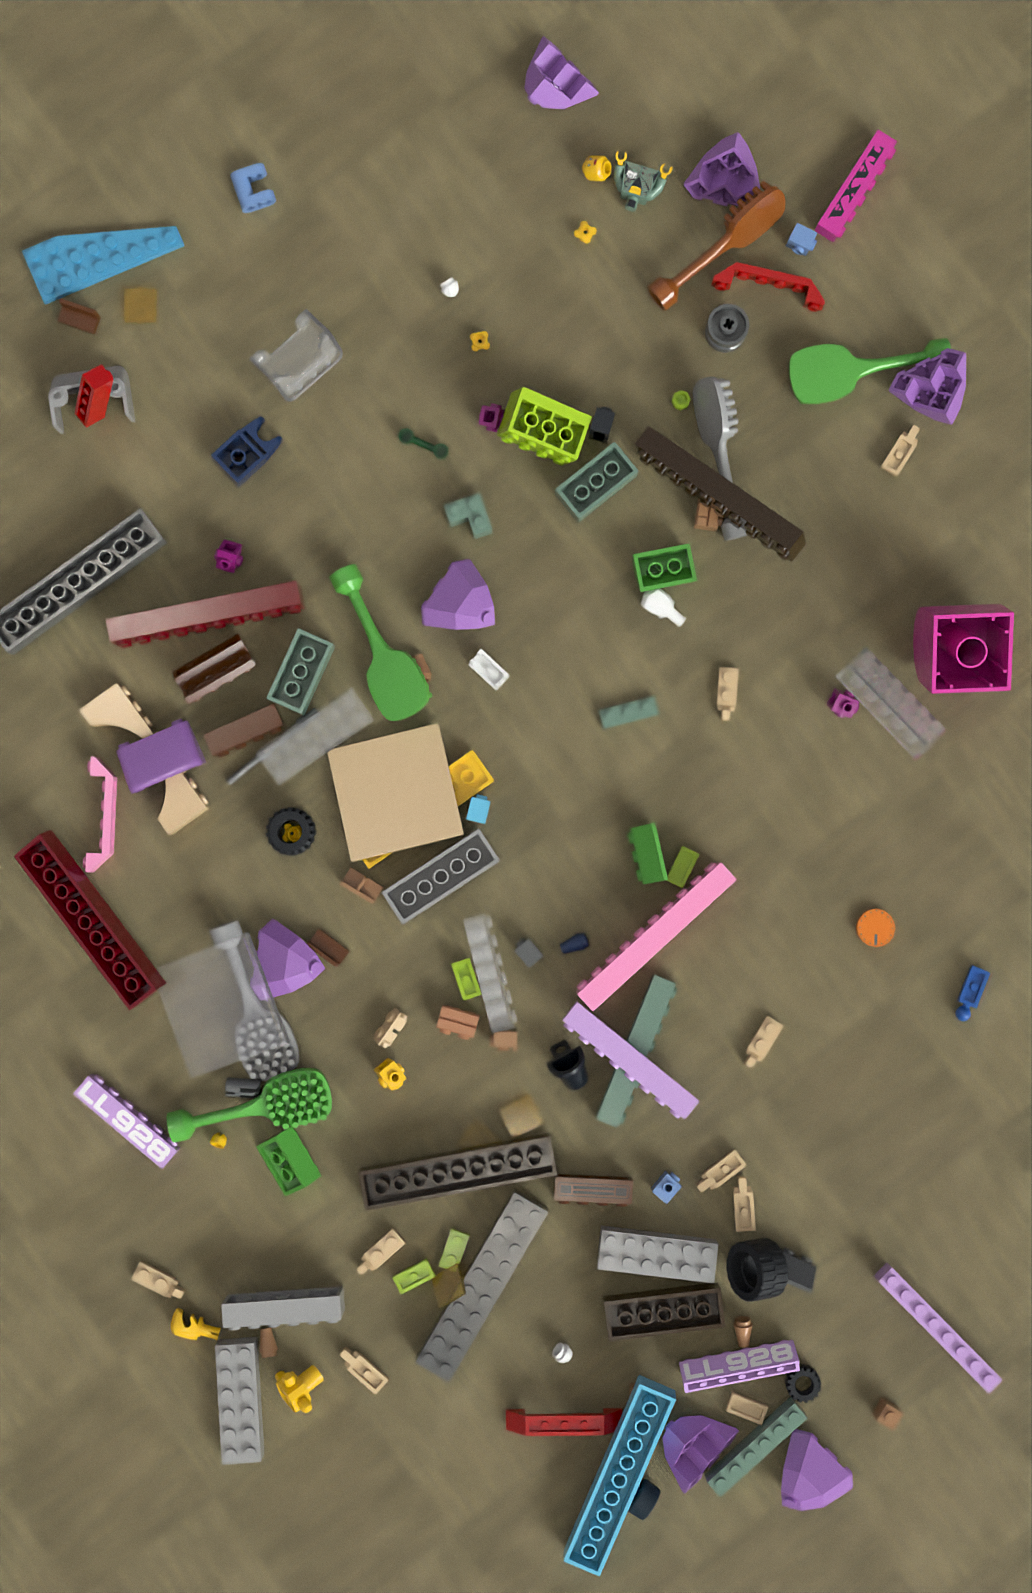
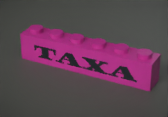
M877 130L814 230L815 232L833 243L837 237H842L847 229L844 225L847 221L851 223L856 215L855 208L862 206L866 199L864 194L867 190L871 191L877 181L874 180L876 175L881 176L887 166L884 164L887 159L891 160L894 156L896 140Z

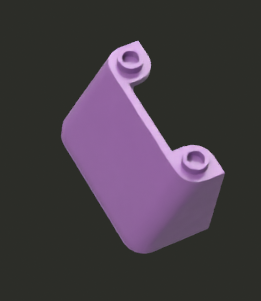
M178 719L171 723V727L132 744L128 741L118 745L119 749L116 752L131 794L145 790L146 787L207 763L188 720Z

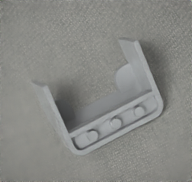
M121 366L105 367L113 376L110 396L113 398L123 397L125 415L131 422H136L127 371ZM89 370L57 375L52 380L48 395L52 425L60 434L64 433L61 407L68 402L69 394L79 392L82 374Z

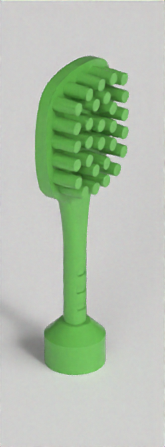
M948 338L930 340L921 352L885 358H857L846 347L835 344L806 347L795 352L790 358L789 379L791 388L800 404H822L836 401L850 394L855 389L856 382L868 374L885 369L914 365L929 357L932 359L940 355L941 351L947 348L951 349Z
M348 565L335 571L329 577L336 593L349 597L370 643L373 660L366 675L368 687L375 704L382 715L390 721H399L414 715L432 697V693L429 692V684L425 680L421 667L416 663V659L412 658L406 651L392 649L379 633L359 593L363 577L357 565Z
M300 1068L290 1070L267 1080L262 1093L258 1097L241 1105L193 1116L185 1109L167 1112L168 1132L172 1142L176 1143L189 1140L197 1127L248 1116H265L273 1122L274 1126L281 1125L283 1129H288L289 1126L297 1128L298 1125L306 1126L311 1122L317 1123V1120L320 1119L326 1120L327 1115L332 1109V1095L329 1083L323 1072L319 1069Z

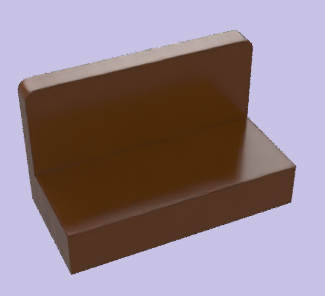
M60 298L59 303L62 305V309L57 321L95 335L101 319L97 311Z
M320 928L311 940L306 943L314 952L336 968L340 966L350 952Z

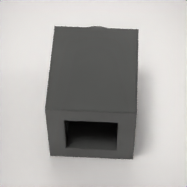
M529 937L526 940L522 938L515 944L517 947L514 949L515 953L528 968L544 956Z

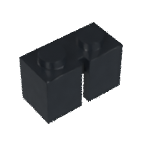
M604 406L601 408L597 407L590 428L589 439L607 444L615 417V412H612V409Z

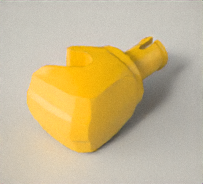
M176 1308L170 1323L172 1334L189 1340H197L200 1335L217 1340L221 1330L220 1327L204 1324V1317L200 1316L197 1322L194 1314L190 1316L191 1325H185L181 1308Z

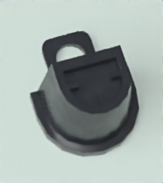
M562 1040L551 1046L550 1051L554 1059L546 1063L550 1073L554 1077L559 1078L569 1090H578L584 1087L589 1077L585 1067V1054L581 1046L571 1050L567 1040ZM559 1047H566L563 1052L556 1053Z

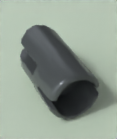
M228 1077L225 1083V1091H227L225 1096L254 1099L261 1094V1080Z

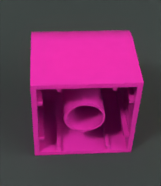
M1002 604L920 607L916 613L913 631L914 664L919 682L932 694L1011 691L1014 612Z

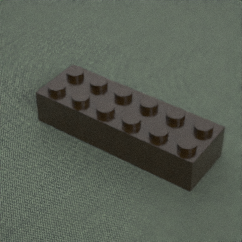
M718 1282L603 1296L609 1341L725 1327L721 1288Z

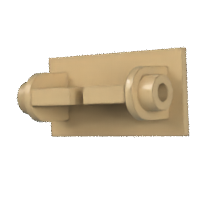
M394 1007L387 1014L383 1025L376 1030L373 1038L375 1042L384 1048L391 1046L397 1037L393 1029L400 1032L406 1024L408 1016Z

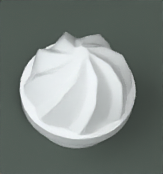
M453 277L440 284L441 292L444 295L454 297L458 293V282Z
M558 1343L553 1349L552 1356L559 1363L569 1362L572 1358V1350L568 1344Z

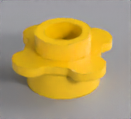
M582 221L578 230L574 231V236L588 244L597 230L595 227L589 226L586 221Z
M486 331L470 335L473 351L477 352L479 349L488 350L490 348Z
M290 823L284 825L285 832L282 839L285 842H297L302 835L301 826H292Z

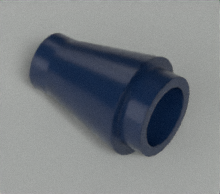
M578 932L560 944L563 954L583 951L590 946L584 932Z

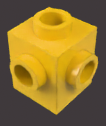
M390 1058L384 1060L373 1070L379 1077L377 1081L383 1089L397 1090L403 1085V1081L407 1079L403 1074L405 1072L404 1068Z

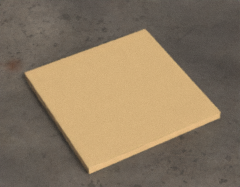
M438 723L327 750L351 862L464 835Z

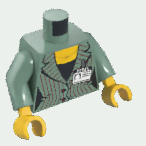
M617 150L615 155L617 163H615L614 182L616 189L621 192L620 198L627 200L625 209L634 212L638 204L646 205L648 201H652L662 193L667 181L666 176L672 172L673 168L671 166L669 172H665L663 168L666 163L660 167V171L625 161L627 158L626 151L625 157L620 159Z

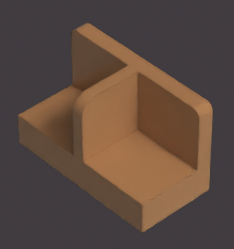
M352 867L347 872L343 881L340 882V885L371 904L375 903L384 888Z

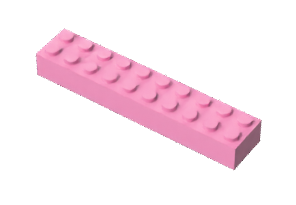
M711 862L704 869L705 873L702 876L697 875L690 881L691 886L688 889L683 888L675 895L677 899L674 902L669 901L661 908L663 912L660 915H653L647 921L649 923L648 926L645 928L640 927L633 934L635 937L630 942L626 940L619 947L620 951L616 955L612 953L605 959L606 964L602 968L598 966L590 973L592 977L586 981L584 979L576 986L578 989L576 991L577 995L592 1011L599 1007L737 880L721 862Z

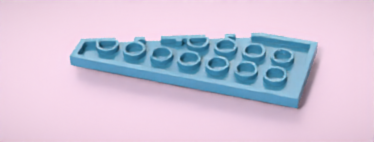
M171 226L55 236L22 250V253L42 300L46 305L185 245L177 227Z

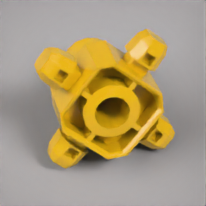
M311 1365L298 1376L293 1371L287 1373L279 1371L275 1374L277 1381L275 1384L278 1391L293 1412L296 1413L301 1410L304 1413H308L311 1411L312 1404L309 1392L324 1381L319 1370L314 1365Z

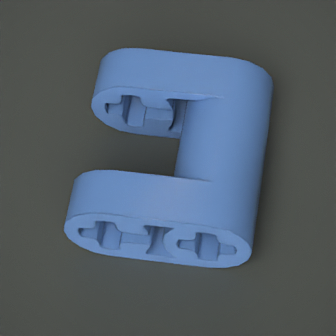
M263 163L253 164L230 174L243 213H250L273 205L276 202L273 190H264L255 194L253 192L251 183L267 176Z

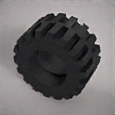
M288 807L273 813L274 815L268 820V825L266 824V837H268V843L272 846V849L288 856L302 854L307 849H310L311 844L315 841L316 825L307 812L298 808ZM294 820L301 825L302 835L295 843H287L281 837L280 830L286 821Z

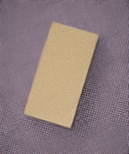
M731 1391L725 1407L726 1412L762 1425L768 1410V1405Z

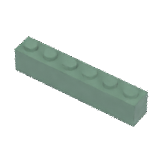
M790 1396L763 1421L762 1425H758L705 1474L707 1483L719 1497H722L807 1419L803 1409Z

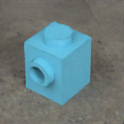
M477 794L476 798H471L466 820L482 824L486 823L491 801H487L488 797Z

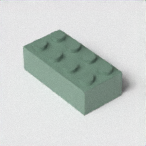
M613 442L558 486L554 494L577 523H579L636 478L639 471L616 442Z
M298 628L266 699L304 716L332 656L335 645Z

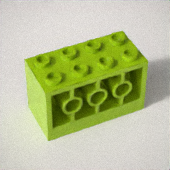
M521 387L511 392L496 436L501 437V440L505 443H515L519 445L518 448L524 451H534L536 456L541 458L548 457L553 460V463L563 466L578 459L592 416L528 388Z

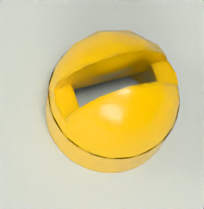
M217 1132L212 1136L210 1144L216 1148L224 1149L227 1138L225 1134L220 1136V1132Z

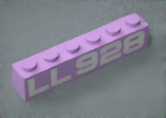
M98 1074L89 1075L73 1094L163 1169L179 1151V1143H173L171 1138H168L163 1133L164 1130L159 1125H153L148 1121L149 1117L145 1113L135 1110L133 1103L127 1099H122L119 1096L120 1093L113 1087L109 1088L101 1076Z
M782 1340L774 1344H762L754 1348L746 1347L738 1351H725L718 1355H705L702 1358L686 1359L679 1362L685 1393L800 1371L799 1358L793 1340Z

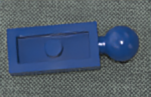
M970 965L957 999L958 1002L963 1003L955 1011V1016L958 1020L967 1021L971 1017L970 1006L977 1009L990 972Z

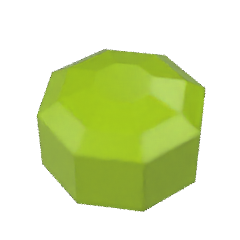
M679 390L674 393L671 403L675 409L684 410L688 408L691 398L688 392Z

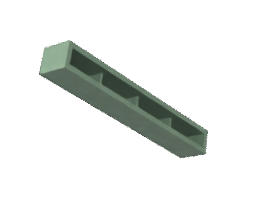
M655 974L651 977L626 1039L628 1043L646 1057L648 1052H652L656 1042L653 1040L655 1035H659L663 1024L660 1023L662 1017L667 1016L670 1009L668 1005L670 998L673 999L677 992L675 982ZM621 1067L618 1070L614 1069L595 1115L597 1120L617 1128L619 1124L624 1123L626 1118L624 1111L626 1106H630L633 1101L634 1095L631 1094L634 1087L638 1088L639 1086L637 1080L632 1082L624 1075L625 1071Z

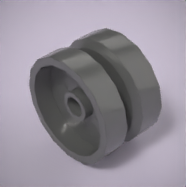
M723 304L715 308L709 315L705 327V338L709 346L722 353L733 352L738 349L748 334L749 319L742 308L733 304Z

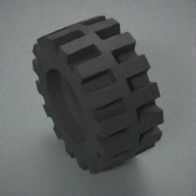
M801 1364L799 1366L800 1371L786 1373L785 1386L789 1395L794 1400L800 1403L802 1401L808 1403L809 1400L814 1401L815 1396H819L818 1392H821L820 1386L822 1384L814 1368ZM801 1376H807L811 1380L810 1387L804 1391H800L795 1387L796 1380Z

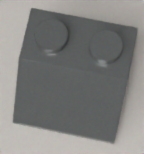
M784 1247L782 1252L788 1265L787 1283L812 1293L817 1269L816 1265L812 1262L813 1259L802 1255V1257L794 1255L795 1251Z

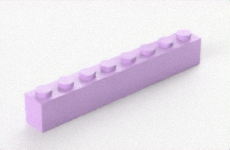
M578 1001L574 1003L562 1018L565 1022L563 1024L565 1028L570 1032L575 1030L579 1033L580 1036L578 1038L586 1045L590 1042L595 1046L593 1050L601 1057L606 1055L611 1059L609 1063L617 1070L621 1067L625 1071L624 1075L632 1082L637 1080L641 1084L639 1087L645 1093H653L656 1096L654 1100L661 1106L665 1104L671 1108L669 1112L679 1119L681 1116L683 1119H686L699 1103V1100Z
M888 1263L874 1275L877 1281L988 1393L1002 1381L1000 1376Z

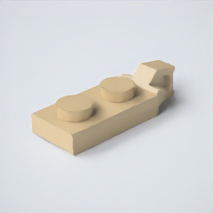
M913 425L908 433L903 432L899 436L882 463L881 469L894 477L899 475L917 446L918 440L915 437L920 428Z
M719 667L716 706L717 710H721L722 721H729L730 712L735 711L739 672L737 668Z
M766 1015L747 1046L745 1053L748 1054V1057L744 1064L753 1068L757 1060L761 1062L784 1026Z
M733 1149L704 1171L701 1175L703 1179L695 1186L701 1193L707 1188L711 1190L717 1189L747 1164L738 1152Z
M737 1176L738 1187H733L735 1231H756L753 1191L751 1186H747L745 1176Z
M392 1228L361 1257L363 1262L356 1270L360 1275H363L368 1269L373 1272L406 1243L405 1240Z
M142 1260L131 1280L168 1298L174 1296L181 1299L186 1289L177 1285L179 1281L175 1279L176 1277Z
M345 1346L340 1352V1356L346 1361L344 1365L347 1367V1370L375 1395L389 1380V1377L357 1350L353 1353Z

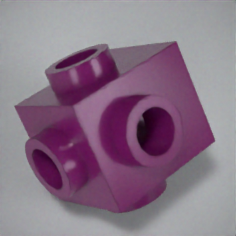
M491 403L490 407L482 405L478 424L486 426L487 431L497 432L505 412L502 409V405Z
M224 539L214 555V560H217L216 568L235 573L237 567H241L244 557L241 556L242 544Z
M834 688L826 705L831 711H834L833 714L836 716L852 718L853 714L859 709L860 701L855 697L856 694L848 689L842 691Z

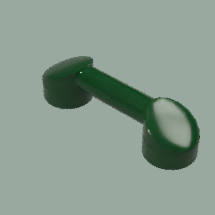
M408 428L400 430L398 438L403 444H415L433 452L438 459H445L449 454V449L445 444L439 443L434 445L415 437L414 433Z

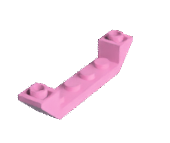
M91 756V761H88L87 765L90 776L105 777V780L102 782V791L105 792L104 800L101 801V810L104 811V815L100 821V829L103 830V836L99 841V848L102 850V853H86V857L83 858L85 872H95L114 854L117 777L100 758Z

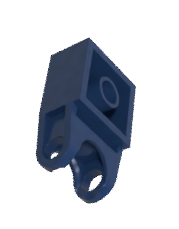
M263 416L256 418L242 429L236 431L211 454L212 461L238 488L270 459L284 440L281 435L270 441H263L258 437L257 433L265 422ZM235 457H242V461L236 462Z

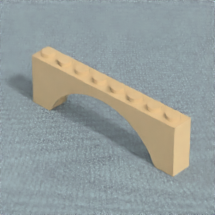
M114 684L79 710L89 725L93 727H121L130 730L142 739L157 733L151 727L153 725L151 720L147 716L144 717L140 712L142 708L138 702L131 700L129 697L131 693L125 685ZM186 771L165 780V800L158 821L168 835H173L209 809L207 805L209 803L208 799L203 793H198L196 790L197 784L192 778L188 779L185 775Z

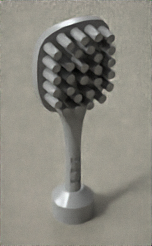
M714 376L700 379L693 388V405L698 429L703 442L712 449L719 474L733 483L726 448L727 439L734 437V434L738 432L737 427H732V425H736L739 422L738 418H733V415L737 414L736 408L730 409L731 405L735 404L734 399H728V396H731L733 392L732 389L724 390L723 388L730 386L729 380H724V378L717 379ZM725 518L721 525L724 541L748 536L744 529L734 527L730 523L731 520Z
M234 920L210 929L209 933L213 944L227 951L243 998L244 1018L236 1029V1045L243 1067L251 1079H259L261 1081L269 1080L278 1074L293 1070L298 1065L300 1059L295 1035L284 1016L277 1011L266 1009L250 986L251 983L237 947L243 936L239 921Z

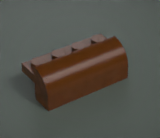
M236 634L175 669L172 673L183 692L184 699L190 704L198 702L209 692H215L221 685L234 681L240 674L248 673L256 666V662L240 635Z

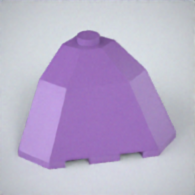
M543 36L526 73L524 89L528 94V100L534 105L538 103L543 108L566 109L597 96L599 92L594 84L582 75L580 70L570 60H566L562 51Z
M739 132L722 139L710 149L686 179L684 186L694 199L702 200V198L713 200V203L727 206L731 204L739 206L737 201L742 199L745 202L744 196L746 193L749 192L753 195L752 189L755 186L760 189L757 166L749 146Z
M947 348L941 351L940 355L932 359L929 357L915 364L916 367L897 373L889 388V392L915 411L933 420L952 425L961 408L966 388V353Z
M470 559L452 562L447 568L449 569L443 579L440 578L432 590L433 594L421 606L422 625L459 630L479 629L495 625L494 605L488 586Z
M271 919L258 932L259 946L258 951H255L253 964L255 972L254 978H251L250 986L260 1000L294 992L312 982L325 967L317 954L299 936L275 919Z
M702 1415L680 1417L675 1422L671 1420L664 1428L666 1432L662 1438L665 1458L684 1494L698 1483L706 1468H711L720 1457L719 1454L734 1441L739 1432L737 1428Z
M795 1429L791 1434L781 1486L782 1506L790 1509L804 1511L823 1508L853 1488L852 1471L847 1466L842 1467L837 1462L838 1458L827 1447L823 1448L817 1442L818 1438L813 1433Z

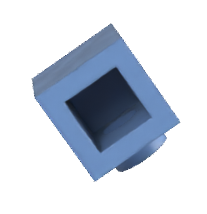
M797 223L786 247L792 249L798 255L803 254L806 256L809 250L813 251L817 240H815L817 232Z
M665 1170L653 1184L651 1190L663 1202L668 1204L682 1187L679 1183L680 1178L673 1172L669 1174Z

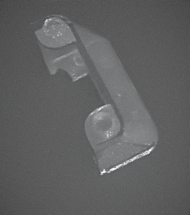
M307 309L300 313L295 320V326L298 331L273 353L269 354L266 350H259L249 358L259 372L288 402L298 398L338 363L343 356V351L332 333Z

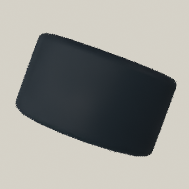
M643 1479L628 1511L640 1520H645L654 1509L660 1497V1488L647 1479Z

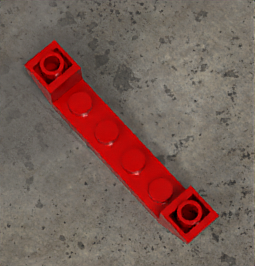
M739 262L734 263L715 275L711 286L715 287L716 290H729L733 276H735L739 280L746 281L749 279L760 285L767 283L778 289L789 288L796 293L806 292L803 307H806L809 311H821L825 305L824 298L810 278Z
M603 1408V1413L525 1414V1409H506V1430L523 1436L607 1435L615 1431L622 1415V1408Z

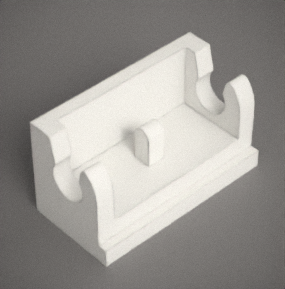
M482 649L477 652V655L468 664L496 691L509 678V674Z

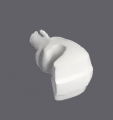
M661 588L644 592L640 602L644 609L651 614L657 615L660 619L663 617L669 618L678 627L684 623L686 617L674 608L675 601Z

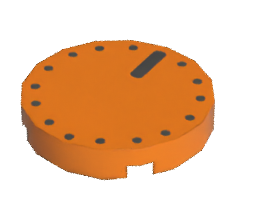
M867 910L857 920V935L868 946H884L894 936V920L884 910Z

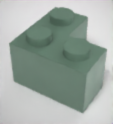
M480 493L444 505L450 527L469 522L474 539L492 534V527Z

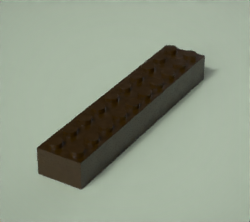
M650 426L647 427L636 441L637 454L640 456L639 460L644 465H651L655 468V472L662 477L666 475L670 478L669 481L677 487L680 485L691 497L695 495L705 507L708 508L710 506L715 509L714 512L718 516L731 520L730 523L734 527L744 529L750 538L760 540L763 547L776 551V555L782 560L793 562L806 545L803 530Z
M550 1133L364 1167L360 1168L358 1174L365 1211L555 1176L557 1175Z

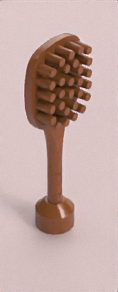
M765 181L760 183L764 191L755 186L752 189L753 195L749 192L745 194V202L739 199L737 201L739 205L737 208L734 205L729 208L733 215L731 216L727 213L724 216L726 220L724 222L726 233L714 245L674 278L658 277L647 286L649 294L663 311L668 310L678 301V288L729 249L735 247L744 248L753 243L780 219L785 211L786 201L783 192L777 186H771Z

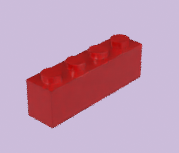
M102 364L82 374L74 414L86 428L105 418L113 376Z

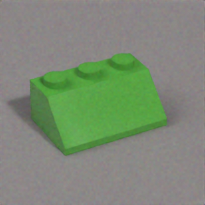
M690 543L637 553L632 556L634 574L640 592L697 581Z
M655 823L630 828V832L627 835L629 843L633 844L635 850L632 851V858L634 863L637 862L639 870H636L638 882L642 881L644 885L668 880Z
M292 1126L256 1146L285 1196L307 1187L321 1177L318 1167L312 1161L308 1150L304 1147L298 1133Z

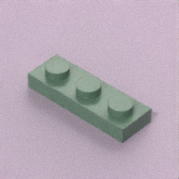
M655 696L599 710L603 729L657 716L659 712Z

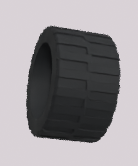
M758 1238L736 1242L732 1245L726 1259V1271L731 1288L741 1300H745V1302L778 1297L784 1292L788 1282V1265L782 1249L775 1241H772L770 1238Z

